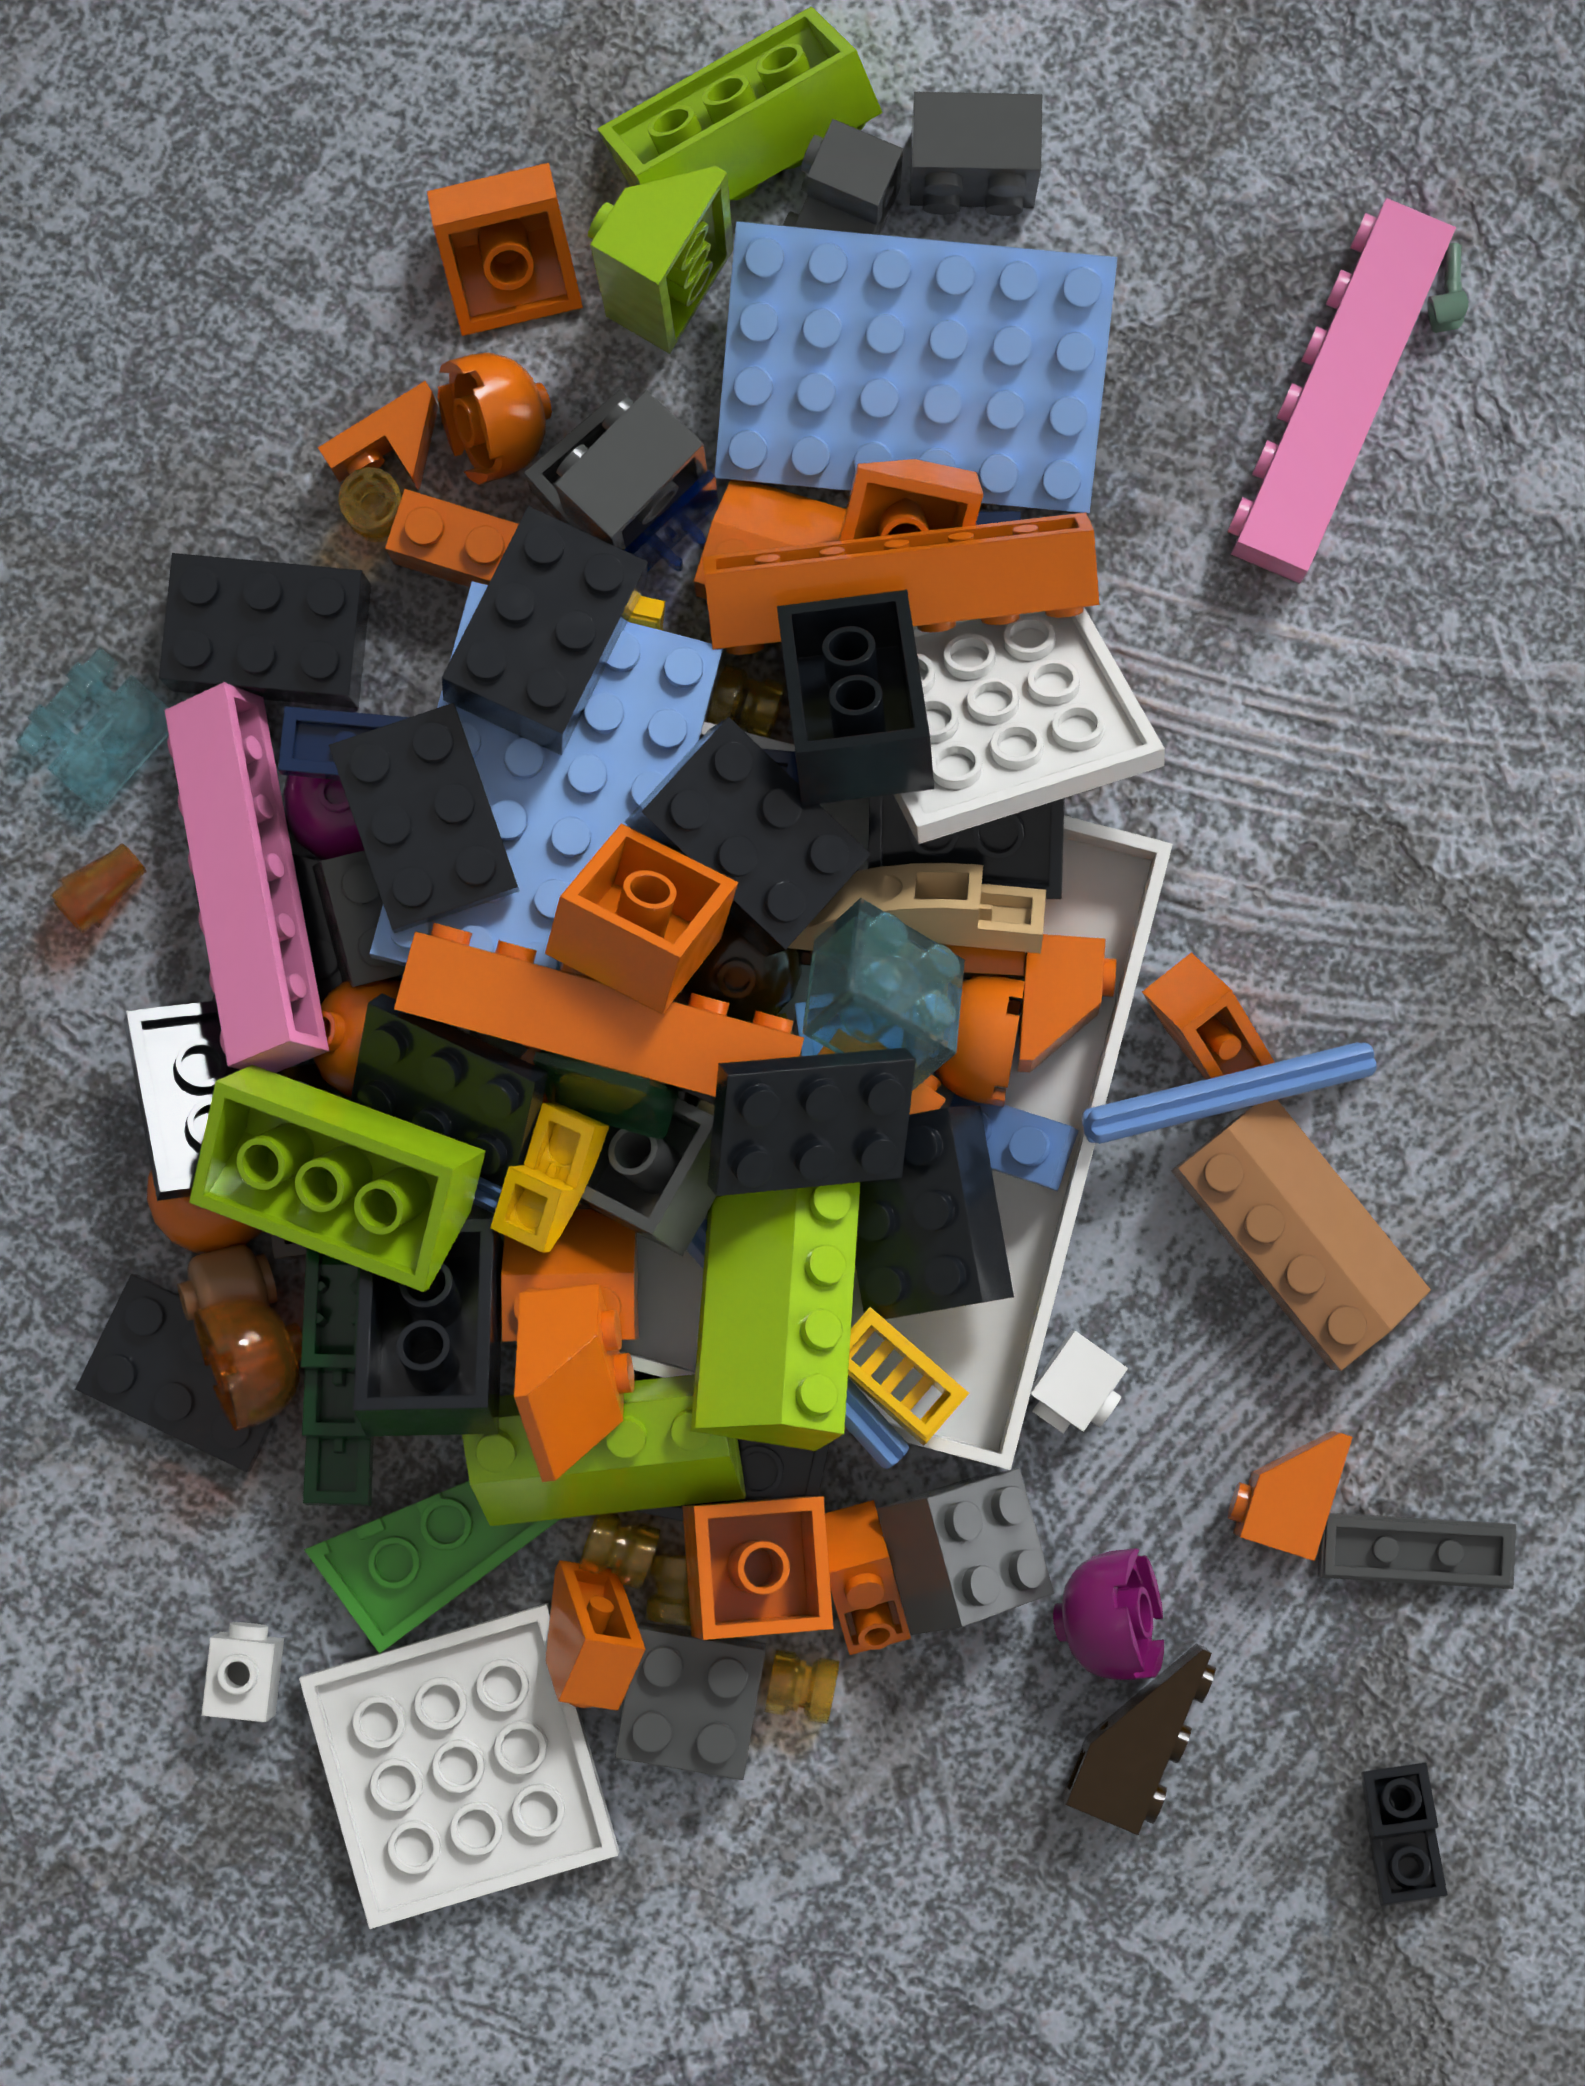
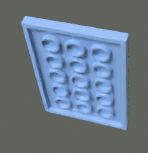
M736 221L714 478L851 491L857 464L918 459L977 472L984 494L981 503L1090 513L1118 257Z
M471 582L451 658L488 585ZM627 622L562 755L455 706L519 892L397 933L392 931L383 905L369 953L371 958L406 966L415 931L431 935L433 924L438 923L472 933L469 946L495 953L498 940L536 950L534 964L560 970L561 962L546 955L545 951L561 894L621 823L628 826L624 823L625 820L700 740L723 648L713 650L712 643ZM441 691L437 708L450 704L443 700V691Z

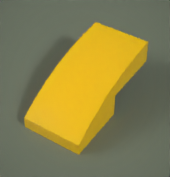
M557 1102L542 1103L524 1165L508 1167L490 1228L542 1253L550 1252L563 1233L586 1189L602 1150L609 1125Z

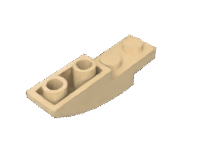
M917 863L860 870L852 875L788 948L909 960L911 941L1041 953L1046 890L982 884L983 865Z

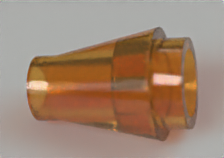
M121 843L113 851L58 879L60 887L49 896L71 924L83 934L93 925L100 928L133 884L147 871L131 850Z

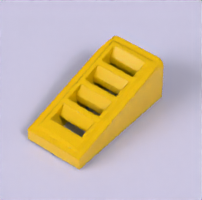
M871 1307L867 1309L851 1328L848 1378L924 1446L969 1395V1392ZM876 1332L884 1341L860 1367L851 1358L869 1337ZM895 1350L903 1359L880 1385L871 1375L891 1352ZM914 1367L923 1377L900 1402L891 1393ZM933 1385L942 1395L924 1416L919 1419L911 1410Z

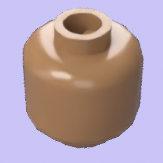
M236 1244L193 1257L187 1267L188 1281L177 1284L181 1306L187 1321L199 1318L203 1328L211 1335H220L258 1324L268 1316L269 1304L277 1302L276 1286L264 1253L255 1255L245 1244Z

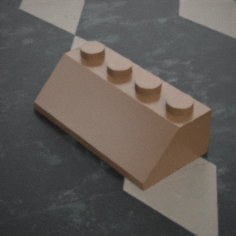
M1278 1100L1251 1106L1171 1170L1330 1370L1342 1371L1392 1331L1431 1291Z

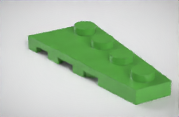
M467 1481L308 1547L304 1551L380 1654L560 1519L490 1526L470 1486V1482Z

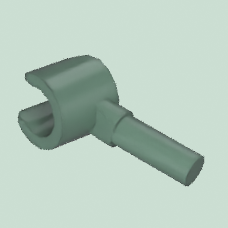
M1449 243L1446 250L1445 294L1428 297V318L1431 330L1434 333L1459 329L1464 322V316L1469 307L1467 295L1462 290V245L1459 243Z

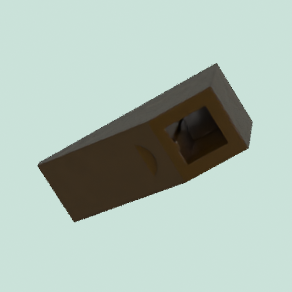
M1196 1643L1085 1737L1062 1794L1065 1805L1136 1835H1139L1144 1821L1151 1824L1156 1821L1167 1793V1787L1159 1784L1169 1760L1174 1763L1180 1761L1190 1738L1192 1728L1185 1725L1184 1721L1192 1701L1195 1700L1203 1703L1215 1676L1216 1667L1208 1664L1212 1653L1206 1647Z

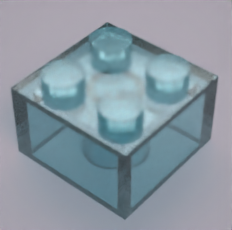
M860 898L814 940L802 1034L835 1053L906 1048L916 1058L913 1091L957 1052L965 959L954 954L948 947L934 942L904 924L893 914L884 912Z

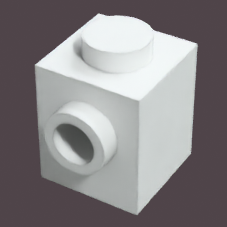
M1071 1330L1033 1383L1030 1395L1039 1402L1032 1412L1063 1434L1070 1424L1083 1432L1090 1422L1100 1428L1121 1399V1396L1113 1391V1389L1128 1368L1084 1336Z
M232 1622L229 1625V1632H219L210 1637L201 1716L267 1722L276 1715L284 1638L267 1637L268 1626L243 1622Z

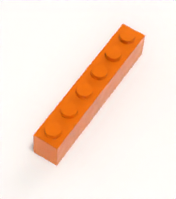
M1086 512L702 557L713 650L726 648L727 653L734 655L755 653L762 650L766 643L781 642L777 606L907 590L913 626H917L919 631L930 633L950 630L956 626V621L981 619L984 624L1004 625L1019 620L1020 614L1045 611V614L1049 617L1065 618L1081 614L1084 611L1083 607L1099 605L1095 536L1093 526Z
M438 923L433 924L431 935L415 931L394 1010L714 1097L716 1096L719 1063L799 1057L804 1037L791 1034L793 1020L755 1011L753 1022H746L727 1016L730 1003L691 993L688 1005L672 1002L664 1014H661L562 962L560 970L534 964L536 950L498 940L495 953L469 946L472 933Z

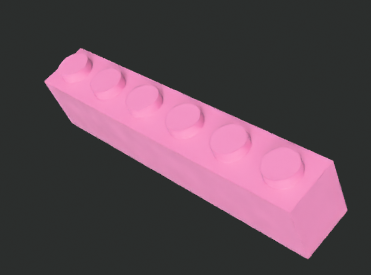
M1388 198L1385 199L1377 217L1365 213L1350 249L1361 253L1353 273L1340 270L1326 302L1327 306L1337 309L1328 331L1316 326L1301 362L1311 365L1312 368L1303 387L1294 383L1291 384L1277 415V419L1287 422L1280 442L1276 444L1269 440L1266 441L1252 473L1253 476L1263 480L1254 501L1242 497L1227 531L1238 536L1231 555L1296 583H1301L1315 557L1455 232V226Z
M223 682L164 710L169 733L167 745L174 761L179 789L178 807L185 823L190 851L188 863L195 879L200 907L199 925L205 936L211 969L209 982L216 997L221 1026L220 1043L226 1055L227 1065L237 1069H244L250 1065H255L277 1073L329 1051L264 699L261 696Z

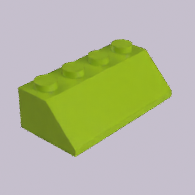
M810 6L602 125L597 130L630 187L717 166L727 172L729 199L733 201L747 197L756 190L758 184L782 170L801 166L813 136L818 135L824 138L832 119L862 130L866 122L883 112L857 50Z
M717 166L624 188L615 205L608 202L602 205L588 231V237L592 239L590 247L606 317L669 354L734 250L728 176L726 171Z
M250 1065L215 1082L189 1203L425 1292L430 1288L471 1212L486 1151L261 1067Z
M860 1182L716 1196L708 1210L691 1419L692 1432L817 1451L844 1435Z
M695 1374L635 1381L634 1392L624 1393L623 1422L556 1481L542 1482L514 1395L500 1396L498 1434L462 1435L470 1486L490 1526L745 1499L746 1492L738 1439L691 1431Z

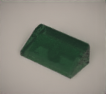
M541 1050V1052H535L534 1065L549 1072L545 1088V1094L549 1103L557 1102L604 1124L655 1139H664L667 1135L679 1096L675 1093L674 1089L649 1079L549 1051Z

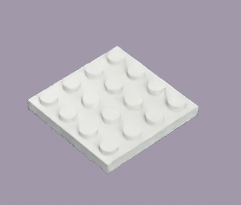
M1085 608L1081 614L1065 618L1049 617L1045 614V611L1020 614L1019 620L1004 625L984 624L981 619L956 621L954 628L942 632H922L918 630L917 626H913L930 732L934 789L893 795L918 844L1164 766L1165 748Z
M549 1603L387 1650L380 1654L377 1653L319 1670L299 1678L369 1929L619 1855L620 1851L579 1708L557 1700L545 1661L551 1612Z

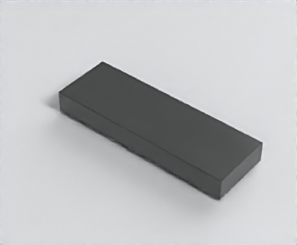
M1330 1512L1319 1545L1318 1577L1513 1589L1516 1524Z

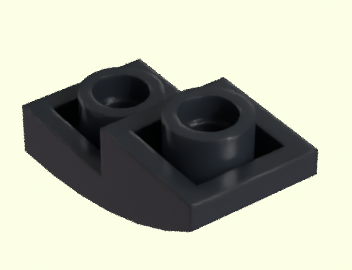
M1427 1763L1363 1771L1361 1776L1365 1810L1381 1907L1446 1897L1448 1894L1436 1836V1829L1439 1826Z

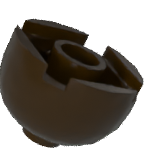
M726 921L720 941L681 992L687 1004H689L691 993L730 1003L727 1016L746 1022H753L755 1011L776 1016L793 998L802 974L801 949L787 948L784 951L765 957L734 926Z

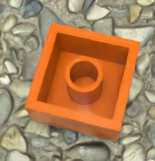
M621 823L561 894L545 954L664 1014L720 941L738 882Z
M824 1496L682 1506L692 1637L710 1640L833 1629Z

